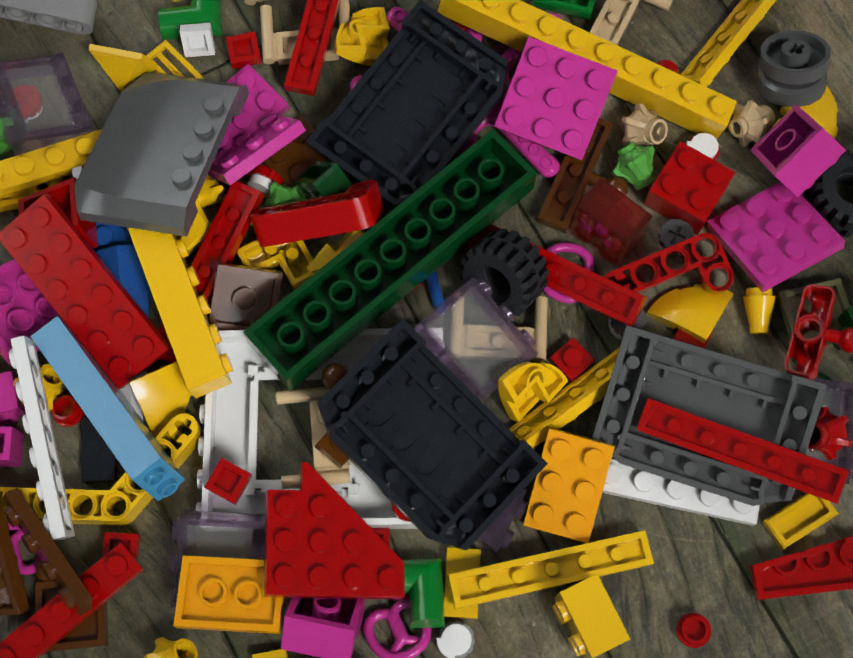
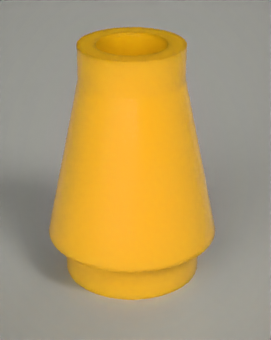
M758 287L746 289V296H743L750 334H769V326L776 296H772V288L763 293Z

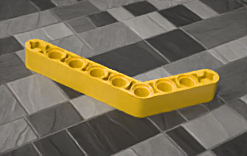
M181 413L173 417L155 438L164 450H171L170 459L179 469L198 447L199 437L203 436L204 432L193 416ZM183 427L192 431L189 436L182 434L181 429ZM172 439L181 445L179 449L170 442ZM127 472L121 476L110 490L66 489L73 524L128 525L135 520L154 498L144 489L136 490L135 482L132 481ZM0 487V501L3 509L6 508L5 494L18 487ZM18 488L41 523H43L46 509L44 501H41L38 497L36 488ZM91 499L93 503L91 511L86 515H81V504ZM124 500L126 502L124 513L120 516H114V505Z

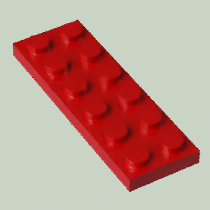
M43 194L0 231V242L119 390L128 385L129 381L139 376L172 348L49 194Z

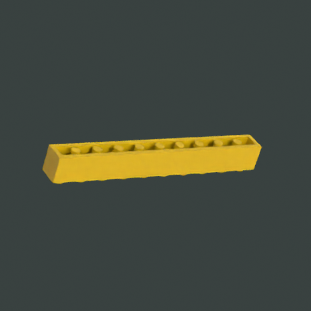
M440 0L438 12L443 16L522 53L528 37L617 70L609 91L610 94L634 105L643 103L648 111L655 110L657 116L696 134L709 133L717 139L727 128L737 104L736 100L521 0Z

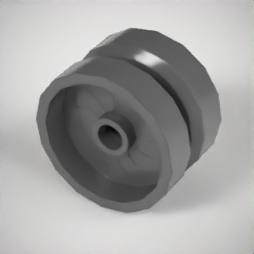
M789 30L768 37L761 45L760 67L757 79V90L760 95L770 103L783 107H793L795 104L801 107L819 100L826 89L827 71L829 70L831 58L830 46L826 40L818 35L805 31Z

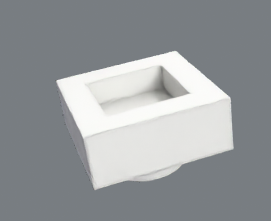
M211 23L180 25V36L185 57L215 55Z

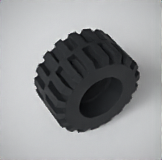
M846 150L838 158L837 162L825 170L815 180L814 184L805 191V198H808L807 201L837 233L842 232L843 237H851L853 234V204L843 200L835 188L837 183L853 186V153L850 154L849 150Z
M500 229L498 232L496 230L489 232L463 256L461 260L462 265L459 267V274L462 275L460 282L466 288V295L474 300L473 303L477 307H482L483 312L487 314L493 313L497 318L505 316L507 319H510L515 315H521L544 291L549 281L546 278L549 275V269L544 266L547 262L544 256H540V249L537 245L533 246L530 243L531 239L526 236L521 237L517 231L512 230L509 233L507 229Z

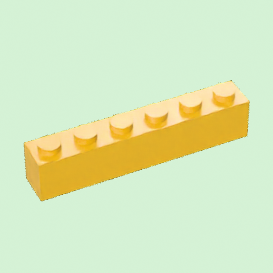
M128 228L188 391L195 398H198L232 384L229 373L233 372L234 369L227 353L221 354L218 343L222 342V338L216 324L210 325L207 314L211 313V309L205 295L199 296L196 286L200 284L194 267L188 268L185 257L189 256V252L182 238L177 239L176 235Z

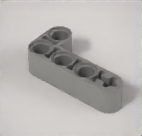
M0 0V23L1 18L86 35L93 32L97 2L96 0Z

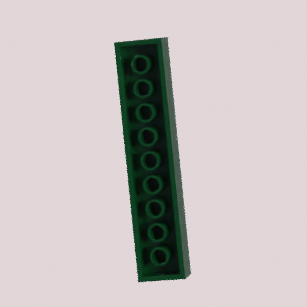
M492 129L243 331L249 346L291 392L534 189L537 172Z

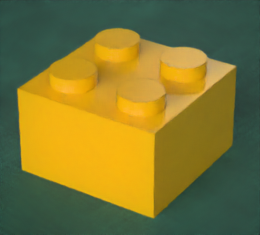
M598 574L559 592L554 597L556 603L552 606L553 611L561 625L567 624L572 636L568 637V641L577 657L582 655L583 658H594L630 640Z

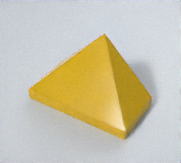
M94 44L89 45L88 50L120 92L146 72H152L156 69L157 63L142 53Z

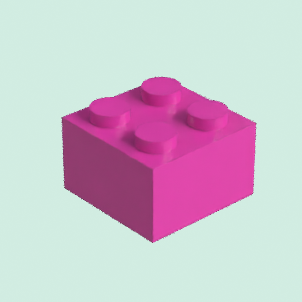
M795 104L750 151L780 182L799 197L814 184L815 180L825 170L834 165L846 150L824 128Z
M291 598L284 617L281 649L320 658H352L364 617L366 599Z

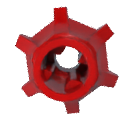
M821 407L808 449L810 451L818 450L822 452L827 460L836 459V452L843 446L851 447L853 442L847 437L846 423L849 421V418L846 415L838 417L830 413L828 407Z

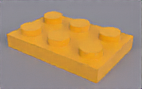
M549 427L541 455L548 464L535 478L523 526L589 543L615 446Z
M183 555L173 626L182 629L281 634L285 598L264 597V560Z

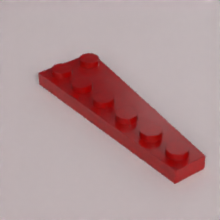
M853 536L750 566L755 600L853 590Z

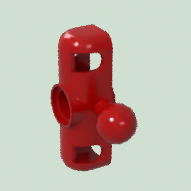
M809 284L804 288L784 367L786 373L814 381L817 378L818 367L828 342L839 344L843 351L853 353V327H848L843 331L829 328L833 315V306L836 303V295L832 287ZM805 298L812 302L810 313L804 310ZM809 331L819 332V334L813 338L803 337L804 334H806ZM790 357L797 361L795 371L789 369Z

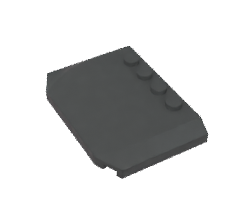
M146 72L124 89L74 184L76 209L80 220L187 237L198 212L195 202L233 115L240 116L248 98L249 91L247 85Z
M626 326L593 438L613 444L615 448L612 457L620 464L738 502L756 506L763 505L764 503L791 501L795 488L636 429L646 401L650 398L806 455L827 385Z

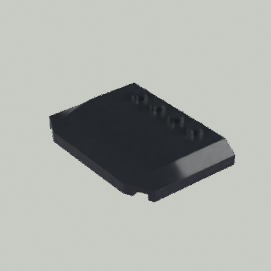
M422 0L418 1L401 22L402 28L329 119L325 117L306 140L309 148L327 161L337 163L341 170L356 182L376 180L382 200L394 209L448 166L502 97L508 60Z
M402 319L317 404L329 440L427 539L465 551L548 463L524 439L520 441L425 346L427 342Z

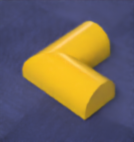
M256 239L238 248L236 252L242 266L271 270L280 265L293 290L317 272H310L306 268L313 260V257L303 240L260 247Z

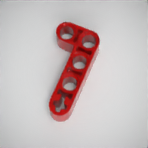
M367 180L350 186L345 193L265 207L251 213L250 218L259 246L267 247L367 229L379 221L385 210L377 181Z
M711 233L698 234L604 275V277L610 280L614 279L616 283H620L626 280L624 273L629 272L630 281L635 287L632 290L638 293L696 270L705 290L712 294L723 293L731 287L734 281L733 270L719 239ZM701 241L709 242L713 247V254L710 257L700 256L696 251V244ZM670 254H678L683 259V267L678 270L670 269L666 265V257ZM642 266L649 267L653 271V279L647 283L640 282L636 278L635 271ZM715 270L723 272L726 277L725 285L722 287L712 285L709 280L710 272ZM629 283L626 284V285H623V286H625V287H627V288L630 289Z

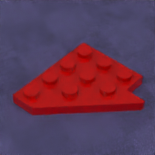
M302 462L300 465V491L272 489L266 491L264 597L405 598L404 562L308 462Z

